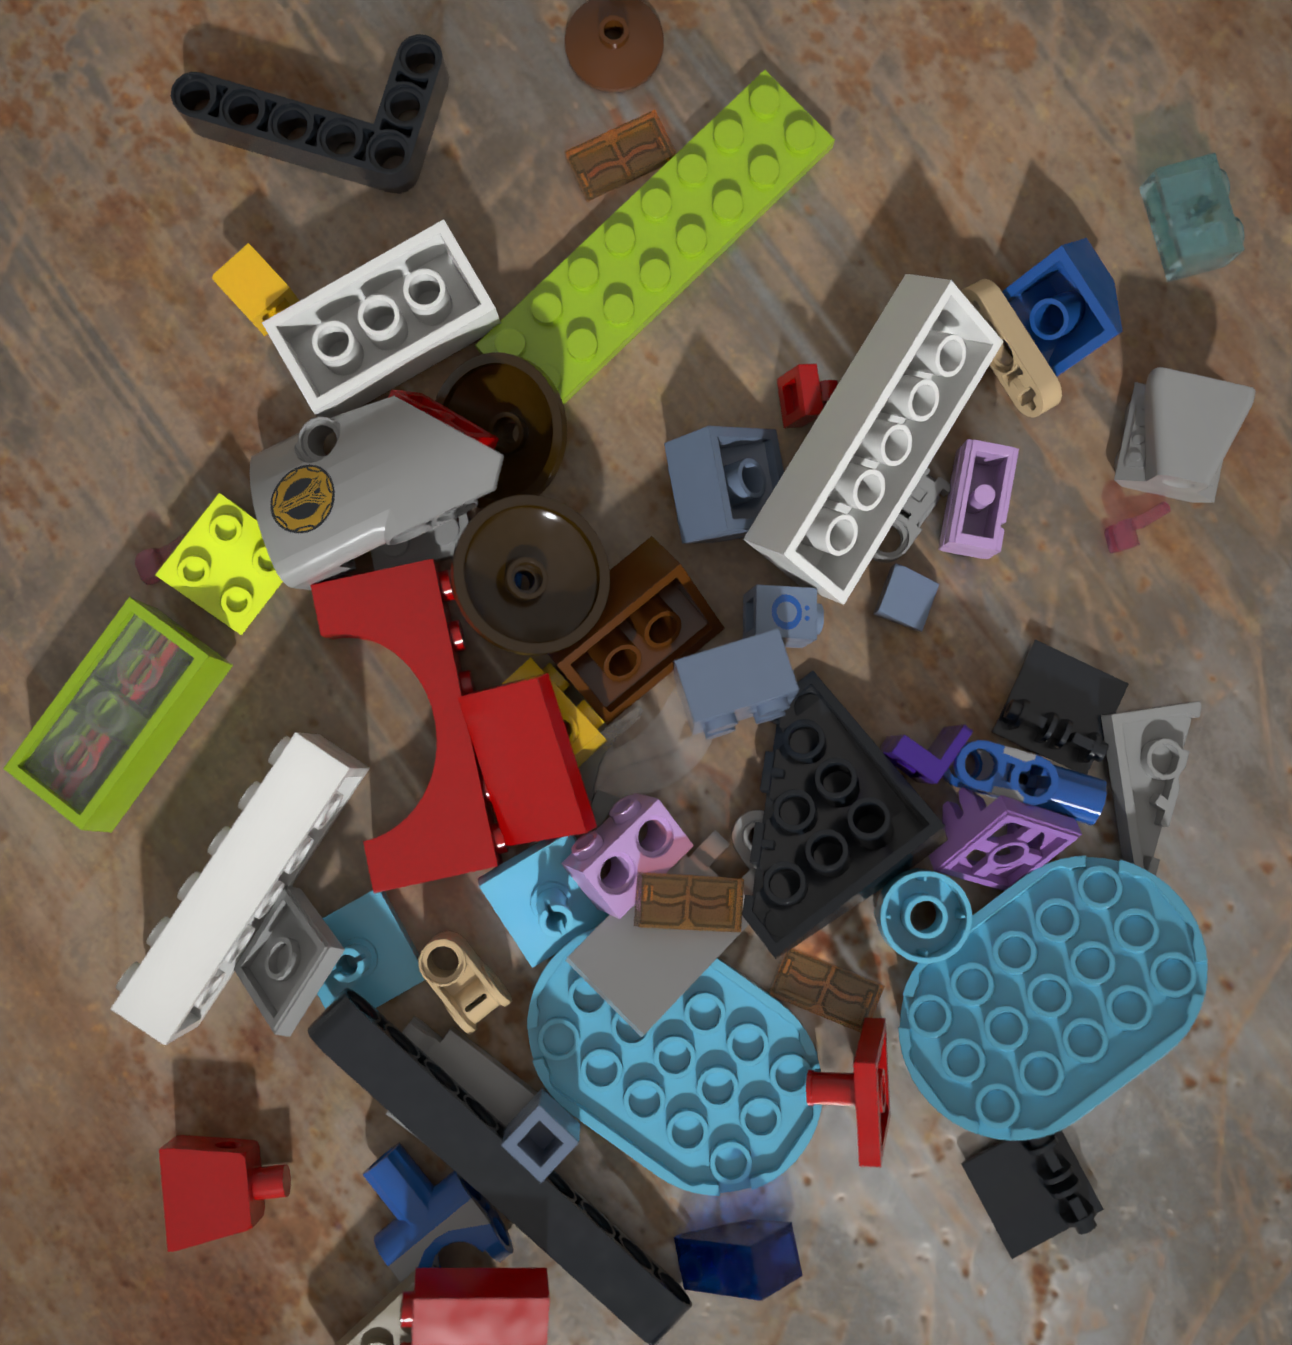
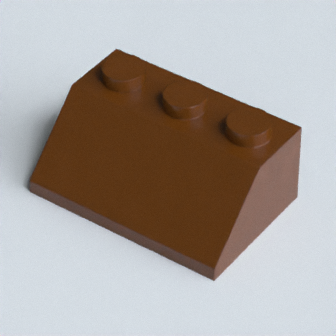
M651 536L610 569L608 599L594 627L573 645L548 655L605 724L608 725L674 671V660L693 655L725 628L681 563Z

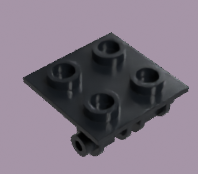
M1034 640L992 733L1070 770L1087 775L1093 761L1101 762L1109 747L1108 743L1103 742L1104 733L1101 715L1116 713L1129 683L1038 640Z
M1062 1130L1037 1139L1003 1140L961 1163L1011 1259L1069 1228H1075L1078 1234L1091 1232L1097 1226L1094 1220L1098 1212L1104 1210Z

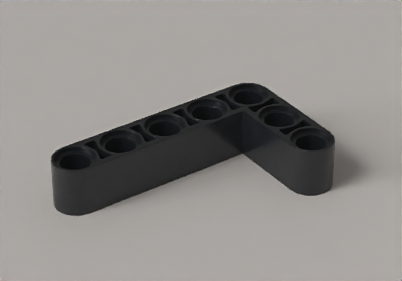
M416 34L406 38L397 50L374 124L201 72H189L177 78L171 88V99L174 107L195 134L201 137L385 192L401 194L413 188L419 179L447 92L449 75L440 45L436 40L428 35ZM420 64H433V67L428 72H413ZM210 100L203 109L193 111L195 105L200 101ZM413 109L419 111L412 120H398L399 115L406 110ZM258 114L256 120L251 124L240 125L243 118L247 115ZM300 127L307 128L304 135L295 140L287 139L294 129ZM342 143H355L353 149L348 153H335L337 147ZM402 156L404 158L402 163L396 168L387 169L382 167L389 157Z

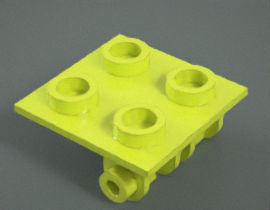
M221 493L216 495L155 574V576L240 635L245 632L283 582L272 565L257 520Z

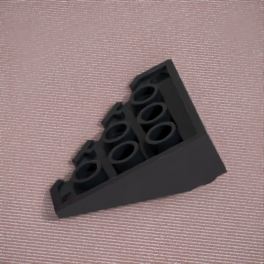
M811 671L797 682L799 691L789 705L790 708L784 710L785 715L771 720V723L776 724L773 752L765 751L760 791L767 794L763 823L755 822L750 863L757 865L753 894L745 895L742 916L775 959L881 890L893 877L910 870L947 841L946 828L943 822L814 671Z

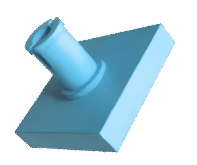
M574 835L541 840L478 878L480 889L532 968L555 955L576 936L599 926L609 916V914L598 910L561 865L572 853L571 848L577 841Z
M372 890L323 918L345 949L317 993L325 1009L345 988L354 990L374 1008H377L425 980L419 970L418 960L420 954L385 891L373 893Z

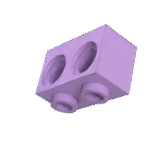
M639 793L628 795L616 802L609 811L610 817L595 831H590L581 836L571 848L572 853L561 863L598 910L618 919L638 902L640 875L664 876L694 846L659 799ZM645 822H647V835L645 839L641 843H639V830L641 826ZM610 858V872L601 880V867Z

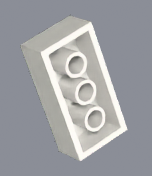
M444 219L262 322L312 411L317 417L326 418L360 408L484 337L493 327L501 323L496 307Z

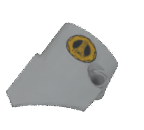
M396 396L331 418H312L303 425L299 433L253 455L250 459L249 473L253 506L272 565L280 579L288 587L295 589L311 590L310 585L335 580L356 570L354 558L385 543L387 545H395L411 540L477 507L479 504L477 498L496 489L504 455ZM335 432L337 443L332 451L325 455L323 449L324 441L329 434Z

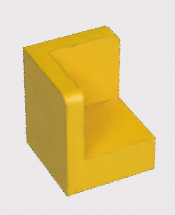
M249 243L212 276L213 281L264 336L268 333L262 324L263 321L300 301L292 289Z

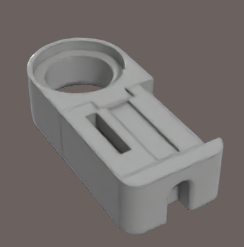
M927 468L892 525L900 534L901 542L898 549L889 553L878 549L872 558L873 560L889 563L906 553L922 531L920 526L941 499L939 494L945 497L950 492L951 486L941 477L934 479L928 474L930 469Z

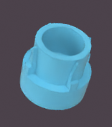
M921 868L904 871L888 881L879 894L873 912L878 930L884 941L904 958L918 963H936L954 955L966 942L972 925L971 905L963 889L951 878L941 873ZM930 901L936 910V918L933 924L926 929H915L910 920L913 907L919 902Z

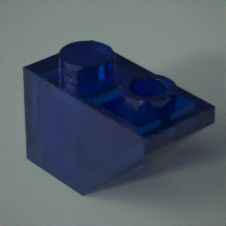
M748 1219L681 1233L674 1237L684 1290L763 1301L803 1276L792 1222Z

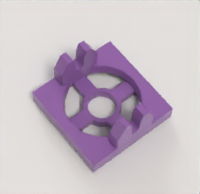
M962 788L958 792L963 811L956 803L947 801L943 804L942 822L945 825V833L948 840L931 853L929 858L936 872L1005 891L1033 870L1049 862L1077 840L1082 833L1076 819L1000 795L990 805L986 806L982 797L972 790ZM1009 823L1007 834L1000 837L991 836L1004 824ZM1005 847H1009L1011 852L1006 855H995ZM974 849L983 851L986 854L979 862L973 861L966 856Z

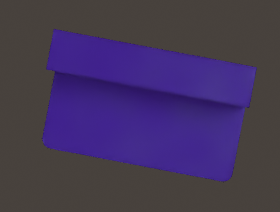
M965 724L944 727L928 750L905 734L887 736L879 748L896 768L917 783L937 784L967 742L973 730Z

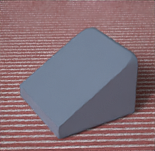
M895 563L890 567L873 615L922 632L939 584L905 566Z

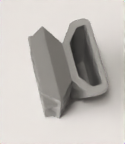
M1160 367L1153 369L1147 377L1146 384L1135 382L1131 401L1125 409L1126 427L1121 449L1117 452L1114 459V469L1116 471L1114 480L1122 487L1191 503H1214L1223 459L1254 403L1255 389L1245 385Z

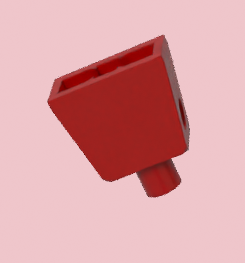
M179 1135L159 1148L167 1252L179 1251L250 1230L264 1216L265 1199L284 1198L290 1194L291 1175L289 1166L282 1164L261 1167L260 1146L256 1140Z

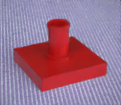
M865 1018L853 1062L854 1073L808 1070L806 1100L808 1106H855L859 1166L881 1167L891 1117L886 1018Z

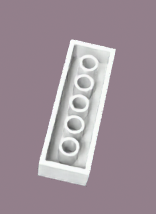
M905 274L743 539L801 587L817 588L818 595L843 605L1004 342L952 280Z
M295 732L292 738L285 736L277 744L268 760V763L273 765L262 783L255 781L244 793L238 804V808L242 810V813L232 828L225 826L216 835L208 848V853L212 855V858L202 873L194 872L183 884L177 895V898L182 903L170 919L166 916L156 925L146 942L151 946V949L141 964L138 962L133 963L117 983L116 990L121 992V994L111 1007V1010L163 1045L169 1044L199 1026L235 972L234 967L286 885H293L370 769L320 734Z

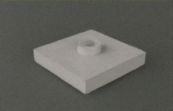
M286 885L234 967V971L273 1033L290 1037L345 949L302 889Z

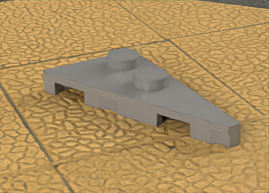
M1201 701L1101 715L1104 740L1109 744L1107 760L1122 860L1144 868L1155 876L1160 859L1154 858L1161 828L1170 826L1180 789L1179 776L1186 768L1190 751L1183 748L1191 719L1200 717L1202 710Z

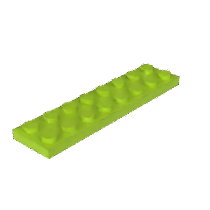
M764 70L500 321L499 325L493 327L475 344L477 351L480 354L492 352L513 354L533 362L552 380L564 405L833 148L835 139Z

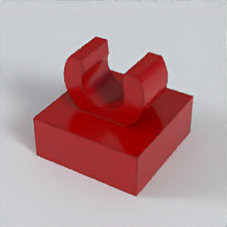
M798 364L777 378L783 428H801L817 419L836 389L838 380L819 381L817 364Z

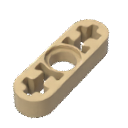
M981 279L960 290L999 337L1008 343L1012 351L1013 357L1008 353L1003 342L990 363V367L1017 409L1022 414L1034 418L1058 405L1062 397L1060 382L1000 288L991 280Z

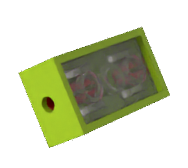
M129 597L3 769L80 830L112 833L233 667V664L159 609Z

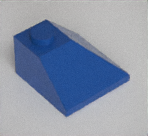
M1087 238L1061 245L1002 291L1057 377L1123 332L1114 279Z

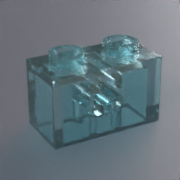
M1215 153L1156 168L1139 188L1167 283L1226 267L1245 250L1243 246L1245 238L1244 228L1240 219L1234 216L1229 200V178L1227 173L1220 169Z

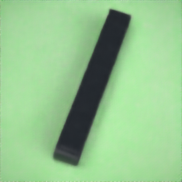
M345 988L307 1028L310 1038L323 1053L644 1342L649 1345H657L692 1307L691 1299L684 1289L558 1173L553 1170L542 1183L538 1181L501 1146L506 1126L360 994L352 989Z

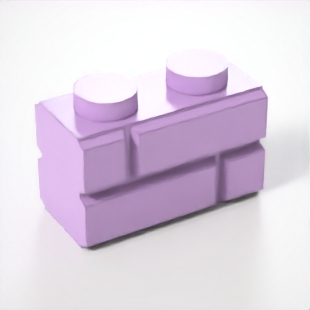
M967 439L956 450L950 481L951 490L948 493L938 550L980 559H990L1001 552L1005 531L1001 525L1006 523L1019 449Z

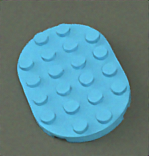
M1086 855L1063 858L1047 863L1021 878L972 916L969 936L964 945L954 955L936 963H918L912 971L903 992L900 1027H898L901 1051L910 1076L921 1094L940 1114L954 1124L975 1134L994 1139L1014 1141L1037 1139L1061 1131L1081 1119L1168 1054L1187 1035L1201 1010L1206 993L1208 960L1202 933L1190 909L1181 897L1159 877L1133 863L1123 860L1087 857Z
M597 927L585 931L565 944L552 957L541 973L531 997L527 1017L529 1044L536 1072L550 1095L565 1110L659 1178L673 1186L696 1194L720 1196V1193L734 1192L747 1188L754 1190L773 1181L796 1162L812 1139L822 1105H807L808 1070L821 1072L813 1042L801 1022L787 1006L718 957L648 1032L641 1037L565 961Z

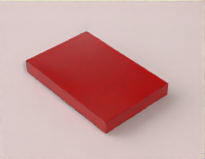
M548 673L469 692L457 697L506 846L583 834L597 827Z

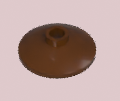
M588 0L573 14L566 29L565 50L572 70L584 83L597 90L624 92L640 86L656 71L663 55L664 36L661 24L655 13L640 0ZM610 30H619L623 33L620 38L615 40L609 39L605 35Z

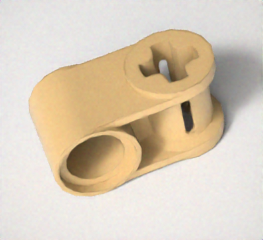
M452 931L440 932L434 935L421 951L418 961L419 970L423 978L443 1001L444 1006L454 1021L467 1034L470 1035L477 1030V1023L499 1005L506 1007L512 1002L510 993L502 981L483 963L466 939L460 934ZM446 946L454 950L458 956V966L452 970L438 968L432 960L433 949ZM482 994H485V995L482 996L480 999H478L475 1003H473L472 1005H470L473 1001H475V1000H476L478 997H480Z

